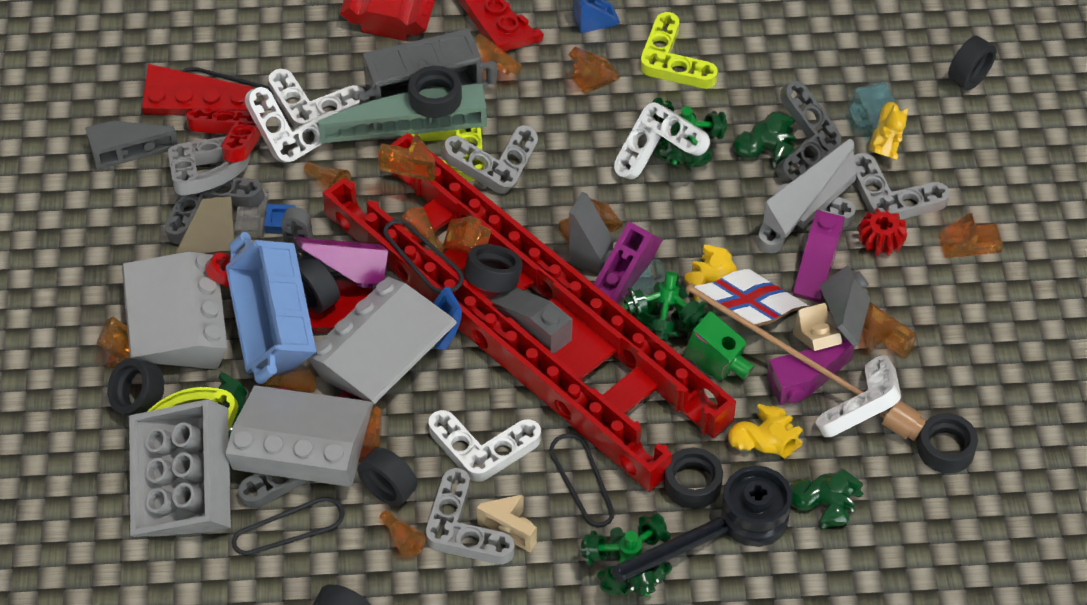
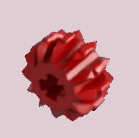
M877 208L873 214L866 212L863 220L859 223L860 244L865 245L866 252L874 250L877 256L881 252H884L887 256H890L892 251L899 252L907 238L906 220L900 219L899 213L890 214L888 208L885 212H881Z

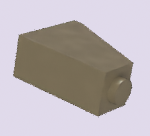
M231 196L202 199L176 250V254L195 252L215 255L222 252L231 256L229 244L235 239L234 212Z

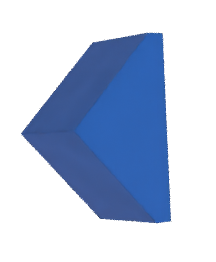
M573 0V17L580 33L612 27L620 23L612 3L606 0Z

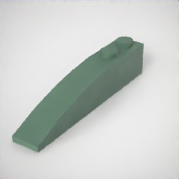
M483 84L461 85L462 100L460 106L454 113L441 118H427L417 114L411 108L408 92L345 109L318 120L320 142L322 144L400 136L406 133L419 134L487 127ZM446 87L424 89L419 93L427 98H440L449 94L451 90Z

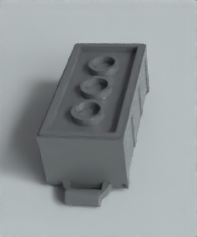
M469 28L363 53L366 92L359 94V105L407 93L411 76L416 71L433 65L444 66L453 70L459 76L461 85L482 83L483 87L497 82V63L494 61L481 62L480 53ZM482 69H486L485 80H482ZM434 85L426 87L424 89L439 88L443 86Z

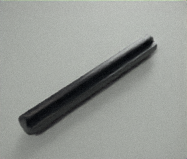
M718 517L612 567L611 574L616 582H624L721 536L728 531L725 519Z

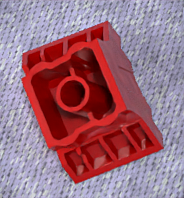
M343 0L340 14L350 23L361 25V32L407 41V38L411 35L418 36L427 30L435 0Z

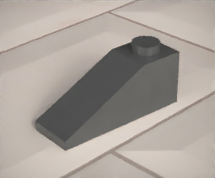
M109 121L85 128L97 170L168 152L170 147L178 144L174 126Z
M581 192L569 212V264L598 276L613 250V238L588 194Z
M847 265L819 286L837 328L855 347L860 342L870 302V296L866 289L869 283L860 271L854 273Z
M517 287L509 292H501L490 300L493 302L494 308L506 318H512L553 354L572 341V318L552 301Z

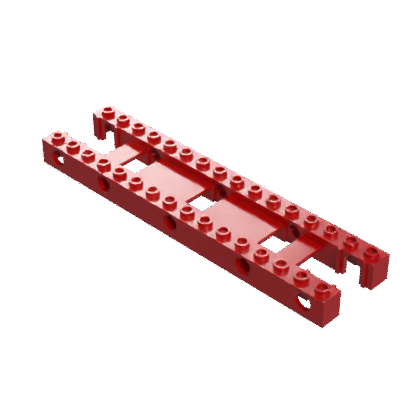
M406 133L387 147L388 169L392 172V176L399 177L415 191L416 196H421L429 202L404 221L413 226L425 238L449 221H452L464 231L467 236L443 253L461 269L463 276L468 252L472 247L492 244L502 246L516 253L521 258L523 265L519 283L516 287L522 290L531 287L544 299L552 301L572 318V341L553 354L512 318H506L493 307V302L490 300L499 293L477 288L469 283L465 276L462 286L457 291L452 292L462 308L458 329L648 492L664 480L665 469L672 463V453L667 450V445H661L660 443L654 447V457L645 451L640 441V423L638 421L634 422L625 415L652 392L656 391L674 406L676 412L680 411L701 428L702 434L705 435L707 433L711 438H715L734 422L736 400L411 134ZM420 155L428 161L431 169L425 166ZM342 178L322 192L324 212L327 217L359 243L381 244L388 250L386 267L404 283L432 303L436 300L440 293L431 290L385 238L383 229L388 222L394 219L379 207L377 201L369 200L366 203L367 214H365L357 203L355 183L353 181L349 182L346 178ZM394 224L389 227V236L433 286L444 289V287L453 288L458 284L459 274L430 249L426 250L419 244L422 240L406 226ZM613 355L631 370L629 374L604 394L599 393L595 388L590 389L581 381ZM704 388L714 395L717 404L707 397Z

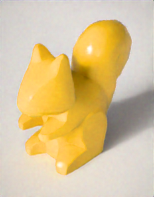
M887 102L882 106L877 128L872 134L868 150L897 160V149L902 141L903 130L906 127L908 108L900 111L898 105L894 102Z
M704 244L702 247V252L705 254L702 256L704 262L692 261V266L694 267H692V272L684 275V281L686 285L690 283L695 284L694 287L715 282L737 271V267L727 249ZM693 294L694 300H698L699 297Z
M758 404L759 413L757 416L763 422L761 425L757 426L752 422L742 421L736 423L728 433L730 445L740 451H750L755 448L760 452L776 454L784 459L803 444V441L798 438L803 429L800 426L793 428V425L790 423L793 417L791 415L786 416L785 409L776 406Z

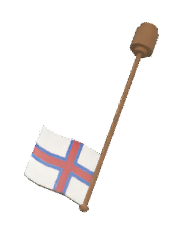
M743 269L732 272L715 282L695 287V284L690 283L686 286L687 294L693 293L856 395L863 393L860 389L757 327L772 323L790 312L809 306L750 269ZM901 400L879 415L884 419L882 422L883 426L904 439L910 438L915 441L927 421L921 417L922 413Z

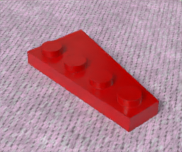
M458 0L495 54L543 41L544 33L538 28L534 30L528 25L529 20L522 14H515L510 9L511 5L506 0Z
M148 64L142 110L144 115H186L188 111L196 108L248 111L245 104V96L254 87Z

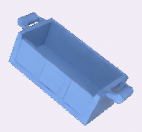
M242 232L229 244L231 262L225 267L247 375H255V381L263 384L272 376H286L316 353V346L294 243L255 240L252 243L251 236L247 232ZM245 246V249L238 254L237 252Z

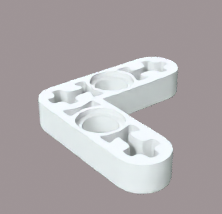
M277 69L271 72L268 78L273 96L295 129L324 113L325 111L322 109L326 106H334L337 108L335 111L340 112L359 105V94L365 92L362 87L353 85L309 101L290 71ZM281 82L283 84L286 83V89H283ZM291 97L300 99L299 102L294 104L286 102ZM301 111H302V115L304 116V118H305L306 120H304L303 118H300L299 113H300ZM305 129L303 132L306 133V132H310V131H312V130H310V129Z
M263 87L254 88L245 96L246 107L270 152L277 161L283 163L294 161L320 146L318 120L338 113V111L324 112L291 131L272 93L268 89ZM256 95L264 97V100L261 102L262 106L254 104V100L257 99ZM271 109V113L264 114L262 117L260 116L259 113L265 112L264 110ZM270 117L275 118L279 123V128L275 133L269 132L266 128V121ZM305 129H310L314 132L315 140L312 144H306L303 141L302 133ZM296 142L298 146L288 151L289 156L281 154L280 150L283 149V145H290Z
M650 103L643 109L614 163L615 172L627 179L637 178L661 136L685 152L696 156L702 155L708 149L710 144L709 136L706 132L670 109L657 103ZM655 113L664 119L662 123L653 118ZM679 122L680 130L677 135L672 136L670 133L671 127L674 123ZM645 134L647 142L644 147L638 148V139L641 135ZM688 135L695 137L698 141L696 146L693 142L686 139ZM633 151L639 153L637 157L632 154ZM627 162H629V164L631 165V168L629 170L628 167H626Z
M887 355L878 356L865 366L867 391L827 410L817 418L816 425L824 437L835 436L889 409L900 400L901 393L896 369Z
M436 411L429 418V433L454 463L459 468L465 470L469 474L470 479L476 482L489 479L534 450L541 442V427L537 422L530 419L519 421L481 446L449 411ZM438 423H441L442 425L448 424V432L450 433L449 436L444 427H437ZM525 432L528 435L533 433V437L530 438L527 435L522 437V433ZM457 441H465L469 446L463 451H458L452 445ZM505 445L511 448L512 451L507 455H498L495 449ZM477 463L479 466L484 464V468L481 469L478 466L473 468V464Z

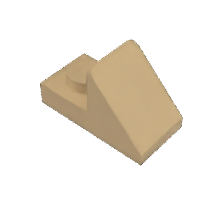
M825 303L798 310L793 327V335L813 351L842 344L841 333L829 324L827 305Z
M522 495L483 502L478 505V525L486 529L509 534L513 538L515 545L528 552H531L537 544V527L528 519L520 517L524 510Z

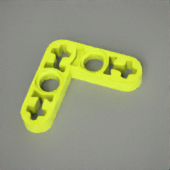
M671 12L659 14L655 19L641 56V71L650 77L708 89L715 86L718 69L713 63L671 53L679 32V18ZM669 24L667 32L663 31V27ZM657 41H663L667 45L664 47H657L653 43ZM682 66L686 70L684 72H675L672 68Z

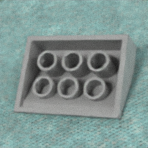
M184 252L123 263L122 275L130 358H137L154 364L218 369L227 351V339L220 284L210 279L205 271V264L213 254Z
M387 277L379 282L376 288L364 300H361L344 319L340 320L331 332L315 344L316 353L309 357L308 360L322 381L375 404L457 322L453 317L406 283Z
M254 385L233 425L225 454L232 470L352 487L373 403L370 401Z
M206 399L130 415V536L194 534L231 528L229 461L225 454L229 442L228 408Z

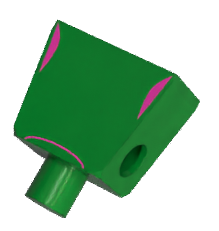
M709 311L694 328L683 357L692 365L719 381H723L731 371L745 380L754 368L752 363L742 357L747 344L746 341L718 316Z

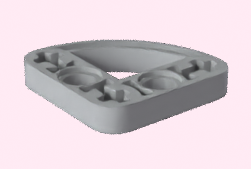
M226 136L181 143L170 147L168 155L175 193L179 195L196 194L227 183L246 168L250 161L251 153L246 160L231 163L226 161L212 170L198 174L196 167L198 165L225 161L223 159L222 143Z

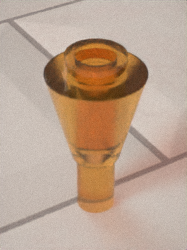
M307 162L304 166V171L317 177L327 189L342 178H346L349 182L351 181V174L348 170L320 167L311 162Z
M411 207L402 216L403 220L408 222L437 249L443 252L445 247L435 236L424 207ZM401 224V226H403L406 230H408L410 233H412L413 235H415V234H414L412 231H410L406 226H404L403 224Z
M310 369L280 374L279 376L273 375L263 384H260V386L284 387L291 391L314 393L316 378L312 375Z
M385 510L380 514V520L389 528L402 557L416 556L423 550L426 542L424 533L402 521H398L389 510Z

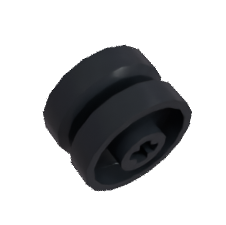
M753 465L741 468L733 473L724 486L721 518L725 519V524L728 526V535L743 545L754 547L770 545L780 539L788 528L792 505L791 487L779 472L765 466Z

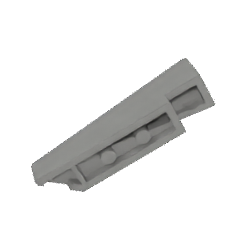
M848 139L769 198L765 204L763 223L786 238L796 225L803 229L814 219L817 210L823 211L856 181L857 170L853 140Z

